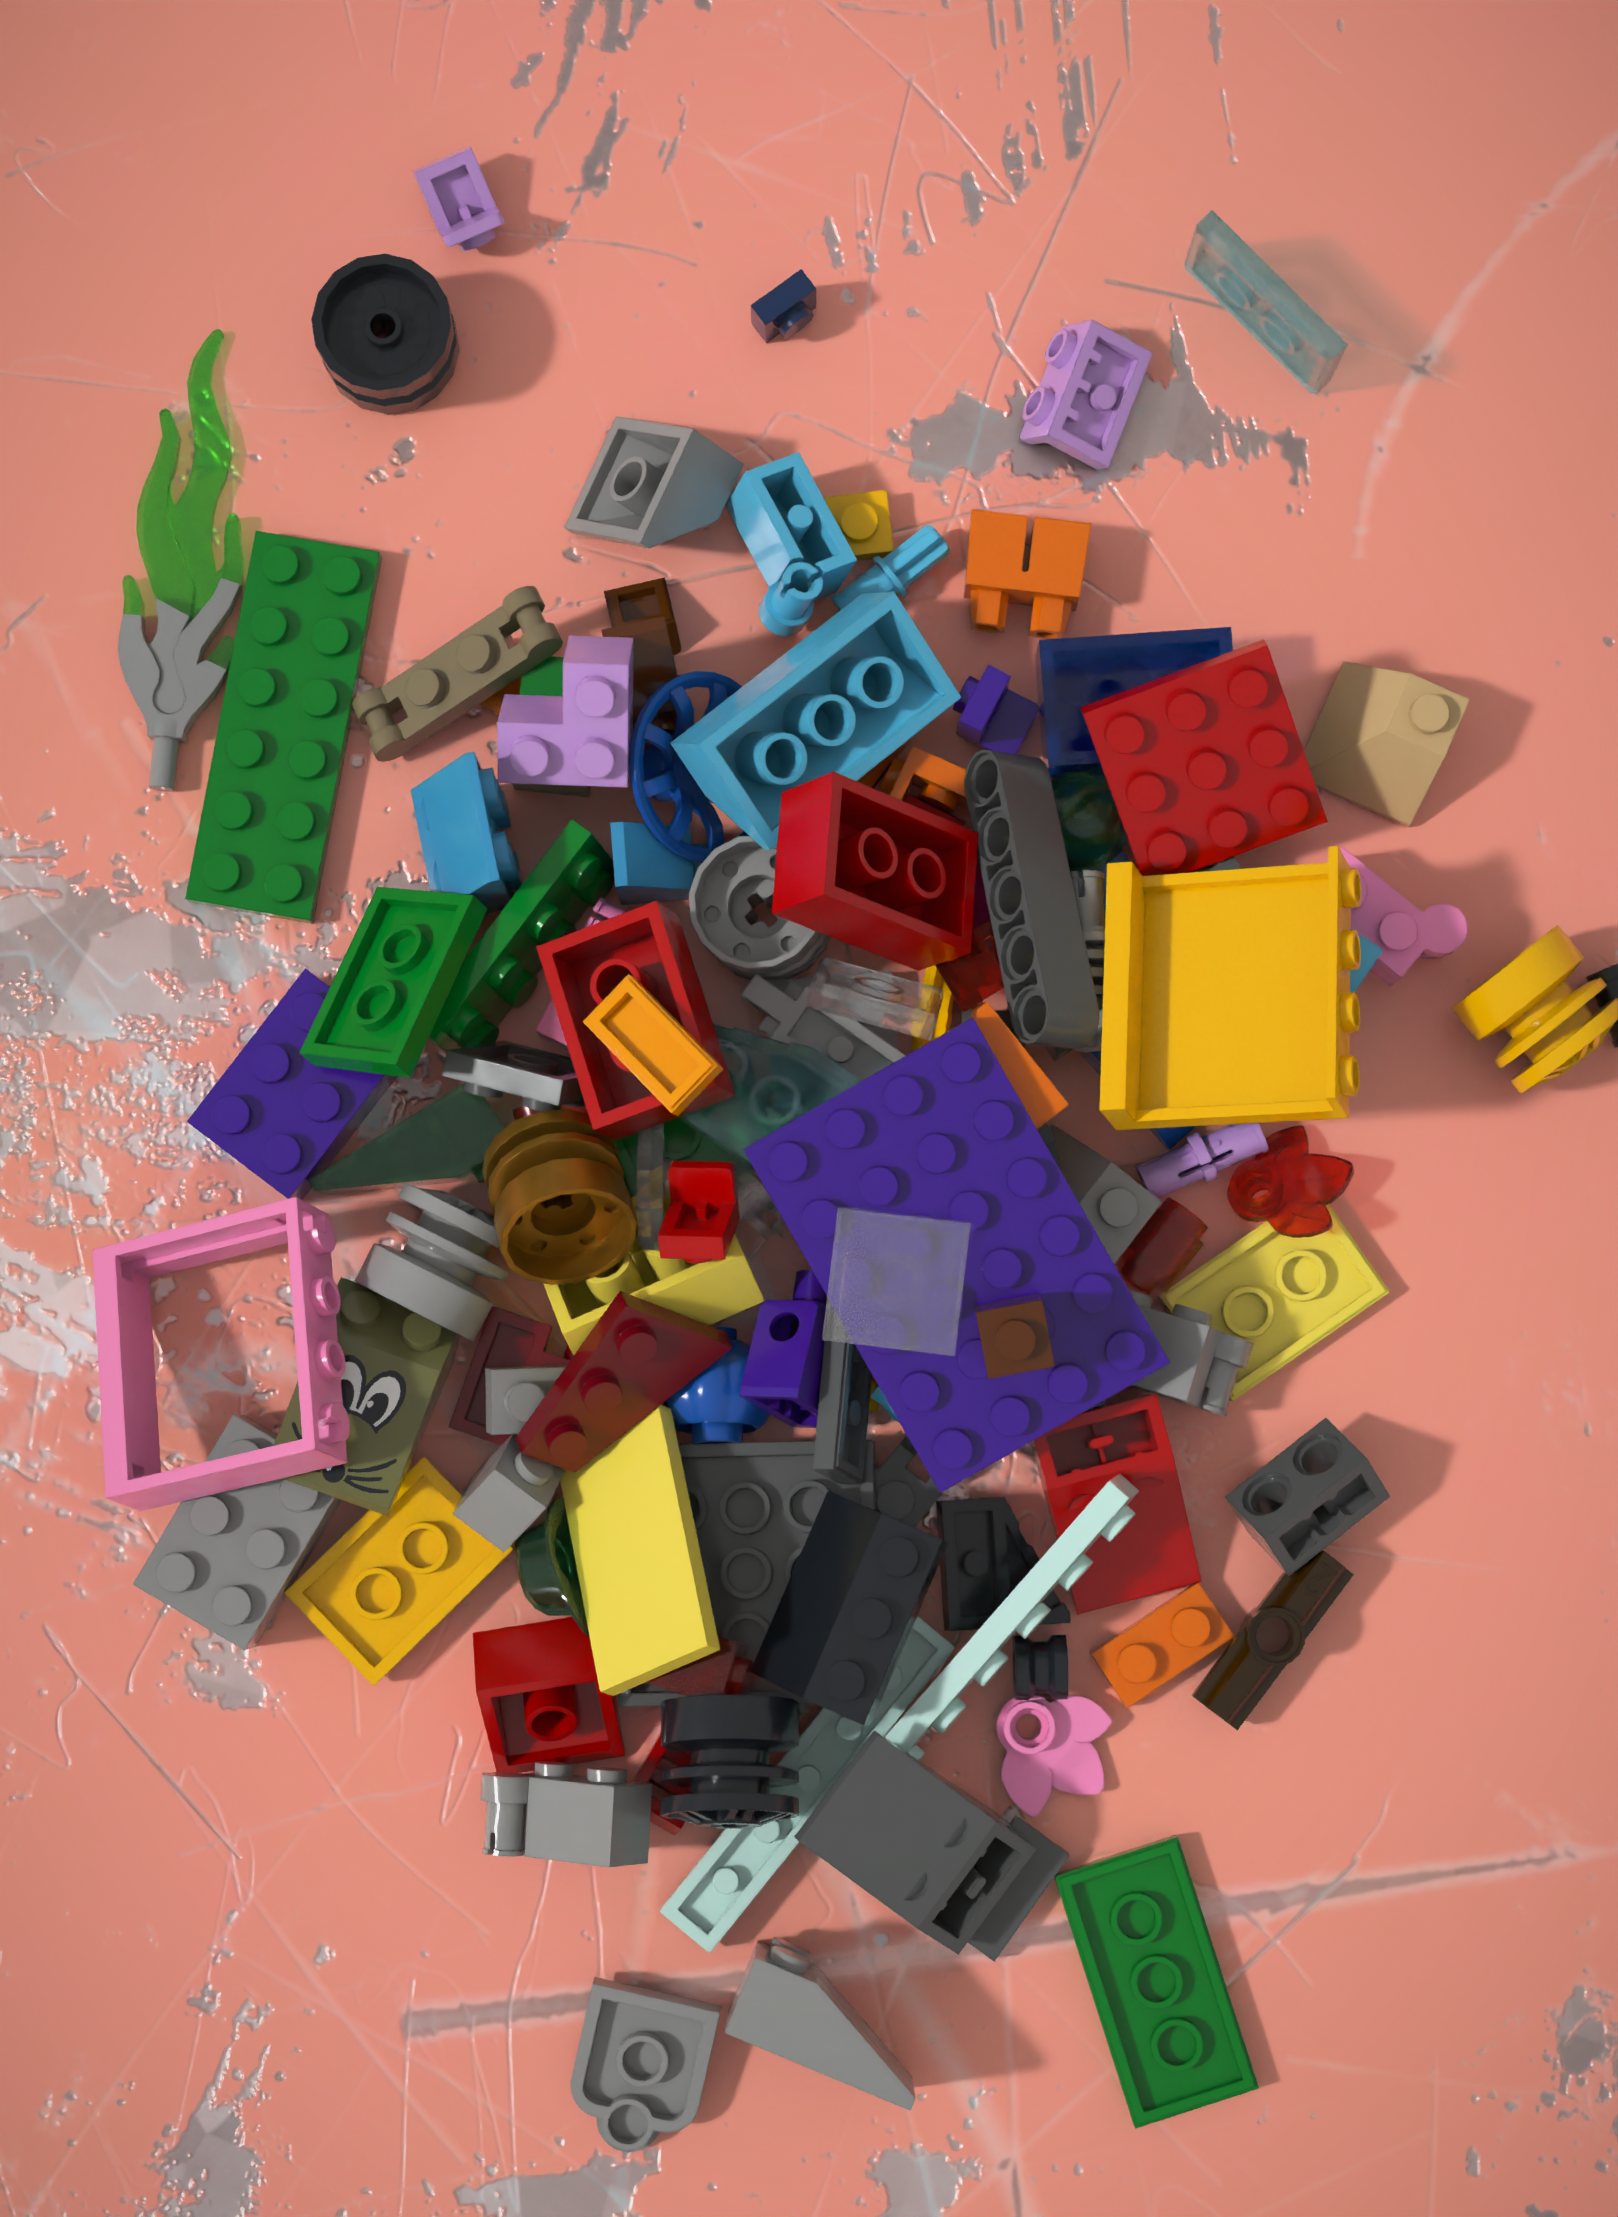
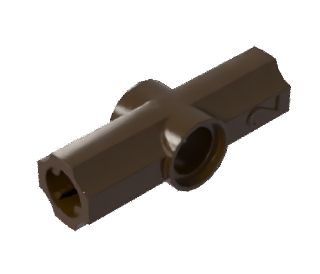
M1324 1550L1292 1575L1288 1576L1283 1572L1260 1604L1245 1616L1240 1631L1191 1696L1238 1731L1285 1666L1300 1655L1305 1645V1639L1354 1574ZM1279 1617L1286 1623L1288 1628V1640L1279 1651L1265 1653L1258 1646L1256 1631L1265 1619Z

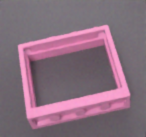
M298 1197L92 1250L106 1499L138 1511H144L347 1463L346 1440L350 1435V1421L342 1400L341 1377L345 1372V1357L338 1343L336 1314L340 1310L341 1300L338 1287L333 1280L331 1252L336 1245V1237L327 1213ZM288 1243L302 1439L161 1472L150 1278Z

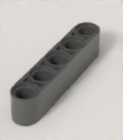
M983 749L976 752L970 759L965 772L964 786L972 829L978 833L977 854L1012 1028L1015 1036L1026 1044L1072 1049L1085 1048L1093 1041L1098 1031L1100 1020L1099 1007L1049 770L1046 763L1040 758Z

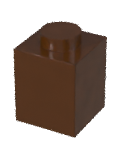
M1040 1293L974 1306L988 1379L1055 1367Z

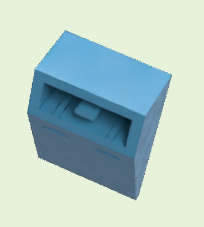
M475 752L465 753L411 789V795L430 891L474 895L488 908L486 914L502 911L513 897L512 891L518 890L523 882L516 851L513 852L511 841L508 842L506 832H500V829L511 827L504 790H501L498 779L495 778L493 767L483 769Z

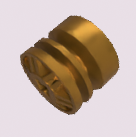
M570 1109L539 1111L517 1119L494 1137L484 1153L483 1175L485 1184L489 1189V1202L495 1211L494 1224L500 1251L511 1270L527 1280L549 1285L578 1283L603 1274L624 1258L635 1242L637 1220L629 1190L624 1182V1170L619 1160V1151L615 1139L594 1131L587 1113Z

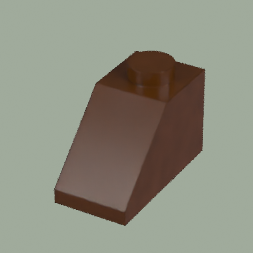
M665 616L601 630L603 637L634 638L633 730L637 717L647 699L661 684L677 676ZM668 699L658 710L651 725L661 728L672 736L677 728V713L673 704Z

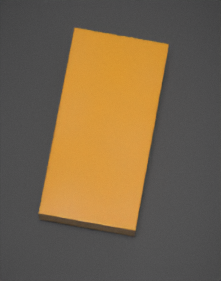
M629 974L583 1021L670 1113L679 1116L724 1069L635 977Z

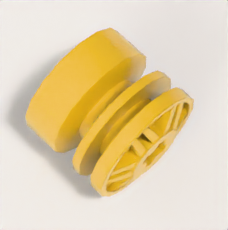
M1556 925L1451 1008L1477 1041L1490 1037L1502 1029L1509 1033L1512 1039L1494 1060L1499 1068L1504 1067L1523 1052L1526 1054L1531 1063L1510 1080L1519 1093H1523L1532 1086L1556 1079L1602 1044L1605 1041V1036L1618 1020V998L1613 999L1593 1014L1585 1005L1607 986L1602 978L1590 981L1575 990L1565 981L1580 965L1584 956L1559 925Z

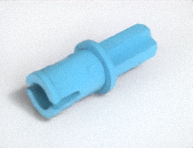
M926 525L883 559L876 555L873 558L875 563L873 567L841 592L834 594L831 599L840 611L862 593L894 591L896 595L899 594L901 598H905L908 595L906 588L947 557L950 549L941 534L931 525Z

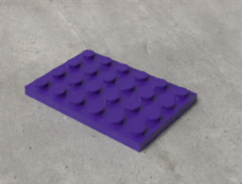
M973 1017L743 1149L940 1493L1170 1363ZM1040 1293L1055 1367L988 1379L974 1306Z

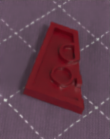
M619 1291L516 1436L521 1454L574 1473L577 1472L733 1347L726 1332Z

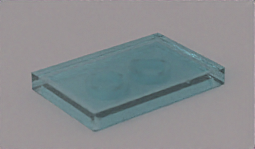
M1211 210L1195 227L1184 268L1311 394L1314 393L1316 395L1331 381L1348 344Z

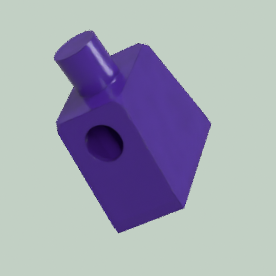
M812 1270L796 1272L792 1300H766L760 1305L739 1394L740 1397L791 1427L816 1428L829 1299Z

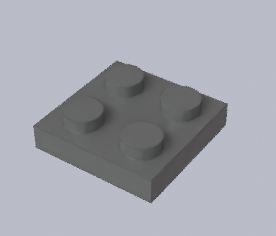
M504 1040L446 1051L442 1076L464 1081V1091L467 1093L489 1098L503 1097V1092L522 1096V1106L535 1111L560 1110L561 1105L586 1106L571 1057Z

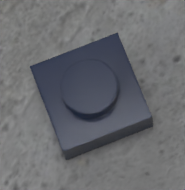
M800 269L751 305V323L766 343L779 334L783 338H789L803 329L812 320L814 315L811 311L816 308V287L803 270Z

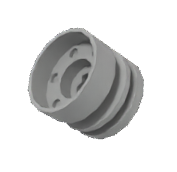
M741 836L715 848L697 868L689 891L690 921L701 943L736 976L751 980L755 974H758L765 980L794 978L814 965L826 951L830 936L776 916L778 921L769 928L762 921L755 923L759 918L754 910L758 904L765 902L768 907L772 908L777 845L771 850H764L750 836Z
M405 1183L398 1198L423 1210L417 1224L391 1211L386 1219L393 1228L408 1238L404 1249L399 1250L387 1245L374 1243L354 1281L469 1340L475 1341L493 1306V1303L485 1295L471 1286L475 1276L479 1274L495 1280L506 1281L510 1273L485 1259L491 1246L500 1250L494 1216L442 1190L417 1188Z

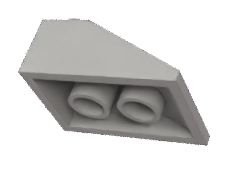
M777 1937L773 1938L770 1946L757 1941L728 2011L725 2033L911 2111L915 2101L911 2074L820 1968L810 1963L807 1959L810 1952L799 1945Z

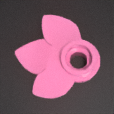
M1034 1694L1029 1700H1015V1697H1013L1002 1706L996 1721L997 1736L1002 1746L1006 1749L1000 1777L1010 1798L1023 1812L1032 1817H1037L1049 1799L1052 1786L1059 1791L1077 1795H1092L1102 1792L1104 1789L1103 1767L1091 1741L1102 1735L1111 1725L1112 1720L1098 1704L1091 1699L1077 1695H1069L1067 1699H1057L1049 1702L1044 1697ZM1025 1714H1033L1040 1721L1039 1732L1031 1738H1024L1016 1731L1018 1719Z

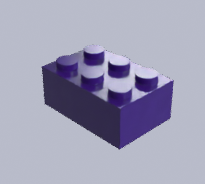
M306 968L187 1120L190 1125L287 1199L298 1197L301 1200L308 1194L398 1077L318 1067L312 1065L299 1053L330 986Z

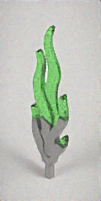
M220 329L212 331L193 358L187 380L189 408L194 430L195 453L186 488L175 505L171 489L178 466L181 438L172 413L165 408L159 412L162 439L137 506L136 532L138 544L155 596L158 616L157 633L150 644H148L145 635V604L138 583L131 575L124 576L122 581L124 608L118 642L119 661L125 681L143 713L147 725V736L151 741H154L149 788L157 791H174L179 743H186L188 733L193 724L219 693L228 676L235 642L232 637L224 636L211 655L204 661L203 657L232 613L243 586L245 564L241 542V522L238 515L234 513L229 514L226 520L224 563L218 572L212 550L214 514L218 499L227 481L232 460L228 433L219 414L211 387L213 365L224 339V334Z

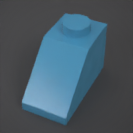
M610 822L615 888L621 905L644 904L654 901L689 900V891L697 868L702 863L688 861L672 853L656 839L645 823ZM688 827L681 840L693 846L705 848V843H692L691 829Z

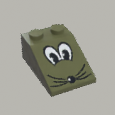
M341 1277L337 1285L341 1305L339 1312L336 1314L338 1343L345 1357V1372L341 1377L342 1400L350 1421V1435L346 1440L347 1463L282 1479L389 1516L454 1364L460 1335L359 1283ZM298 1382L274 1446L302 1439Z

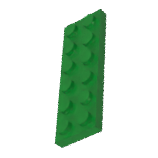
M261 531L255 532L185 899L189 903L310 924L314 923L353 716L352 702L357 694L382 562L380 552Z

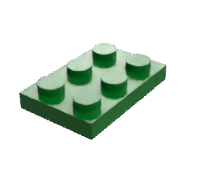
M377 887L299 1053L312 1065L318 1067L411 1078L488 908L474 895Z

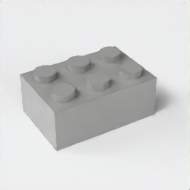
M233 1414L205 1462L274 1446L278 1434L245 1415ZM281 1478L182 1501L133 1585L244 1651L254 1648L286 1597L284 1592L296 1580L342 1500Z

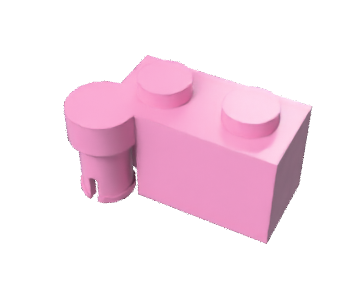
M1344 847L1340 849L1350 868L1358 869L1361 880V905L1358 908H1351V928L1357 930L1359 934L1383 949V952L1370 971L1391 987L1402 978L1419 956L1427 959L1443 957L1452 954L1463 945L1467 937L1468 925L1465 916L1458 908L1450 904L1438 903L1429 906L1422 912Z

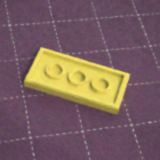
M660 1405L577 1472L574 1473L563 1469L564 1473L560 1480L600 1692L611 1696L620 1694L720 1650L672 1411L670 1408Z

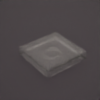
M825 957L824 959L821 958L812 978L804 1006L931 1041L944 992L942 988Z
M838 1206L822 1340L955 1356L971 1223Z

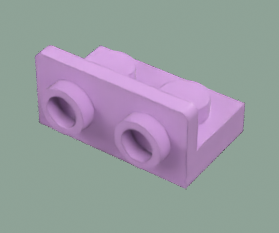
M1093 319L1065 325L1053 336L1046 349L1045 361L1048 364L1039 387L1030 394L1023 409L1025 424L1020 434V440L1030 445L1048 443L1096 470L1109 468L1153 353Z

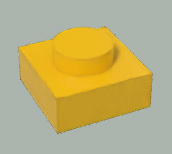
M887 490L824 497L857 561L870 560L876 555L884 558L894 550Z

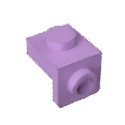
M470 146L412 170L439 235L447 247L459 244L462 252L484 245L496 237L493 228L505 222L500 210L495 205Z

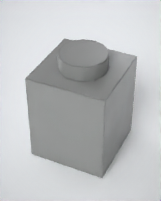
M512 1434L471 1477L453 1512L454 1516L502 1552H505L548 1507L564 1473V1470L560 1467L521 1454L516 1440L517 1434Z

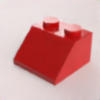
M586 1615L473 1633L476 1694L496 1772L522 1773L534 1771L535 1762L538 1761L578 1764L625 1756L617 1696L600 1692Z

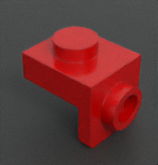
M673 1161L668 1170L671 1203L658 1233L660 1258L683 1259L690 1263L725 1260L740 1220L734 1165L731 1162Z

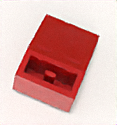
M1157 1393L1085 1411L1030 1442L1057 1540L1107 1482L1118 1474H1121L1139 1490L1137 1495L1128 1504L1136 1513L1130 1522L1111 1542L1101 1535L1085 1553L1093 1563L1070 1588L1077 1615L1202 1581L1175 1459Z

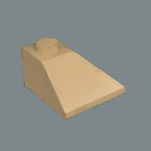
M1343 661L1304 749L1316 788L1409 827L1447 754L1470 699L1411 673Z

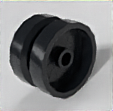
M389 254L359 257L334 271L318 292L311 318L315 346L322 358L326 371L339 392L360 408L387 415L414 411L436 398L453 377L460 350L456 324L448 299L434 276L414 261ZM383 333H386V335L389 336L386 338H379V336Z

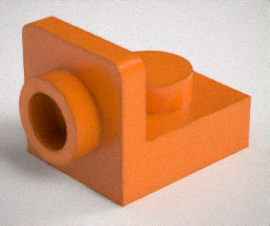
M912 746L906 761L894 757L879 790L905 801L911 786L914 785L922 789L919 797L937 808L954 812L958 805L969 810L964 786L966 769L915 746Z

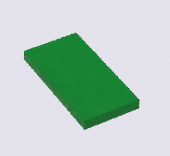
M1169 1836L1058 1872L1054 1878L1135 2129L1259 2089L1178 1836Z

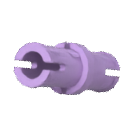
M1259 1123L1230 1124L1203 1137L1198 1132L1186 1137L1187 1144L1143 1164H1136L1135 1167L1144 1188L1157 1198H1160L1201 1179H1204L1206 1183H1210L1218 1179V1171L1261 1152L1265 1153L1269 1151V1147Z

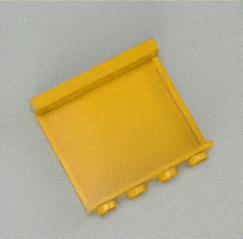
M1339 846L1328 847V862L1151 876H1142L1133 862L1107 863L1099 1110L1116 1130L1349 1118V1096L1358 1095L1360 1087L1358 1060L1355 1055L1350 1056V1032H1358L1360 1028L1359 999L1356 992H1350V970L1359 969L1361 963L1359 934L1357 930H1351V908H1358L1361 905V880L1358 869L1350 868Z

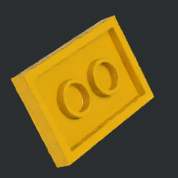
M423 1457L406 1474L389 1516L371 1510L366 1512L284 1592L373 1686L377 1685L515 1550L511 1545L505 1552H502L453 1515L462 1493L427 1457Z

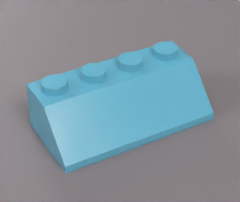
M895 592L862 593L670 744L704 795L764 850H771L778 842L782 792L833 771L852 780H859L962 697Z

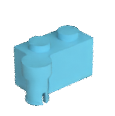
M799 452L745 471L726 504L732 520L769 587L759 604L761 622L767 630L775 635L784 637L793 636L804 628L813 613L814 601L835 594L857 561Z

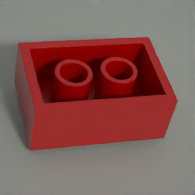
M834 771L781 793L772 914L917 971L970 954L978 833Z
M654 901L536 946L594 1131L619 1140L736 1096L678 914L658 901ZM628 974L635 977L724 1068L679 1116L670 1113L583 1023L589 1014Z

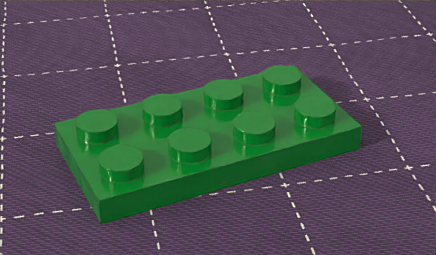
M573 819L570 820L464 960L429 1036V1039L443 1052L446 1053L447 1050L496 1042L499 1036L498 1025L512 1007H521L530 998L537 986L538 978L536 975L542 969V964L536 946L575 932L576 927L574 925L589 905L595 907L601 897L605 899L610 892L615 880L613 876V860L594 835Z

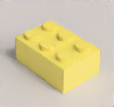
M669 1181L631 1198L637 1220L635 1242L621 1261L603 1274L578 1283L544 1284L561 1332L573 1355H575L619 1291L708 1326L765 1301L736 1233L733 1236L725 1260L690 1263L683 1259L660 1258L658 1233L671 1203Z

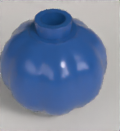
M713 1327L726 1332L733 1348L667 1399L664 1405L672 1411L675 1430L692 1434V1444L743 1443V1433H752L760 1429L767 1422L771 1414L739 1396L750 1345L737 1340V1329Z

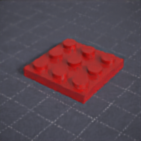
M1264 639L1080 707L1142 876L1190 873L1328 822L1272 656Z

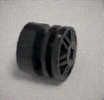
M698 1695L664 1700L661 1703V1747L675 1752L689 1753L690 1764L662 1771L660 1773V1783L690 1788V1794L673 1795L660 1799V1816L667 1819L684 1820L696 1824L698 1827L716 1829L756 1828L775 1820L799 1816L798 1798L769 1794V1788L795 1785L799 1782L798 1771L784 1766L769 1764V1754L787 1751L799 1746V1702L788 1698L761 1695Z

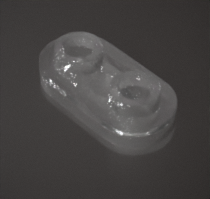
M737 1159L732 1164L735 1167L740 1218L745 1223L748 1221L766 1240H769L776 1233L786 1241L792 1234L759 1176L741 1160Z

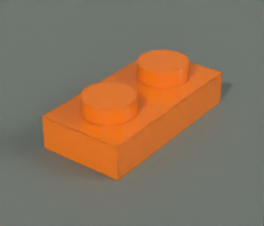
M1198 1582L1190 1585L1091 1651L1090 1654L1124 1706L1128 1709L1235 1636Z

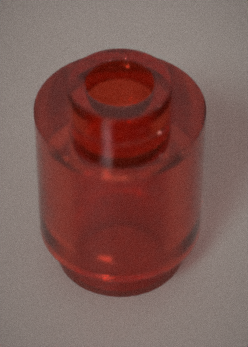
M1167 1197L1119 1259L1124 1265L1118 1272L1124 1279L1146 1295H1149L1155 1287L1167 1293L1204 1245L1200 1239L1207 1231V1225L1183 1205Z

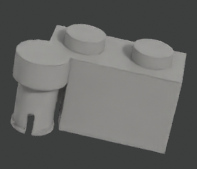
M1129 1290L1170 1361L1166 1366L1129 1387L1151 1394L1157 1393L1158 1396L1181 1403L1185 1402L1187 1405L1226 1416V1409L1239 1368L1246 1369L1253 1343L1222 1333L1209 1326L1212 1319L1210 1314L1179 1304H1175L1172 1315L1150 1309L1153 1302L1152 1297Z
M554 1761L535 1762L534 1773H482L481 1801L487 1802L485 1842L482 1853L486 1855L494 1853L493 1856H524L603 1867L648 1863L652 1784L626 1781L627 1770L622 1768L589 1767L587 1769V1776L573 1775V1763Z

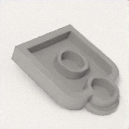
M598 1977L594 1978L572 2073L571 2093L575 2103L582 2111L597 2117L599 2133L608 2145L623 2152L640 2151L648 2147L656 2139L659 2132H676L685 2128L693 2121L701 2100L721 2006Z

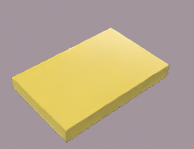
M1315 1187L1158 1295V1298L1171 1315L1175 1304L1212 1315L1209 1326L1222 1333L1253 1343L1246 1369L1239 1368L1229 1400L1234 1401L1387 1295L1390 1291L1318 1188Z

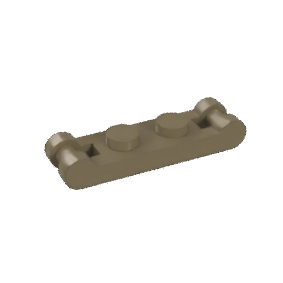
M524 586L512 591L504 598L502 606L381 688L367 690L353 700L352 708L358 721L363 725H368L372 736L369 739V744L378 761H390L404 755L555 654L562 647L563 641L555 625L549 622L546 623L542 615L545 604L536 587ZM521 628L523 635L520 638V642L515 644L511 634ZM404 707L408 717L395 724L391 715Z

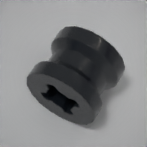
M1013 1635V1685L1015 1700H1029L1034 1693H1048L1053 1699L1068 1698L1066 1635H1051L1047 1641L1033 1642L1029 1637L1024 1639L1021 1635Z

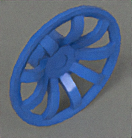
M693 671L674 676L661 684L647 699L637 717L632 733L629 767L630 782L636 805L645 824L656 839L672 853L688 861L703 863L715 848L725 844L723 825L711 804L713 802L704 795L670 743L694 725V708L685 689L693 687L709 688V703L702 716L703 718L742 686L731 678L715 672ZM668 699L673 704L677 713V728L672 736L661 728L651 725L658 710ZM645 742L650 743L644 752ZM649 797L662 803L675 802V815L667 828L656 814ZM692 811L700 817L706 829V848L693 846L681 840L692 821ZM741 831L736 837L749 835L745 831Z

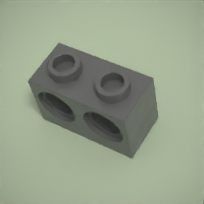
M1324 1418L1225 1496L1250 1536L1288 1576L1292 1575L1390 1497L1368 1459L1327 1418Z

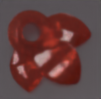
M1302 1125L1289 1127L1273 1133L1266 1138L1269 1151L1256 1154L1254 1160L1243 1163L1232 1174L1227 1190V1197L1232 1210L1237 1216L1246 1221H1267L1277 1233L1292 1238L1312 1237L1328 1231L1332 1228L1333 1222L1325 1205L1331 1204L1345 1192L1354 1174L1352 1163L1336 1156L1308 1153V1136ZM1261 1190H1269L1263 1196L1252 1198Z

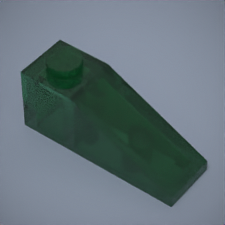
M464 1082L308 1181L314 1191L321 1195L403 1188L405 1183L412 1186L463 1182L472 1176H475L477 1181L482 1183L485 1181L483 1175L484 1153L494 1137L506 1127L487 1097L467 1093L464 1091Z

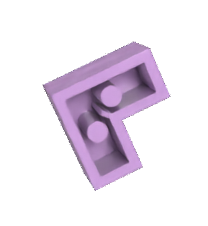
M569 635L563 659V696L504 694L497 721L498 783L628 787L630 776L629 754L633 733L634 638Z

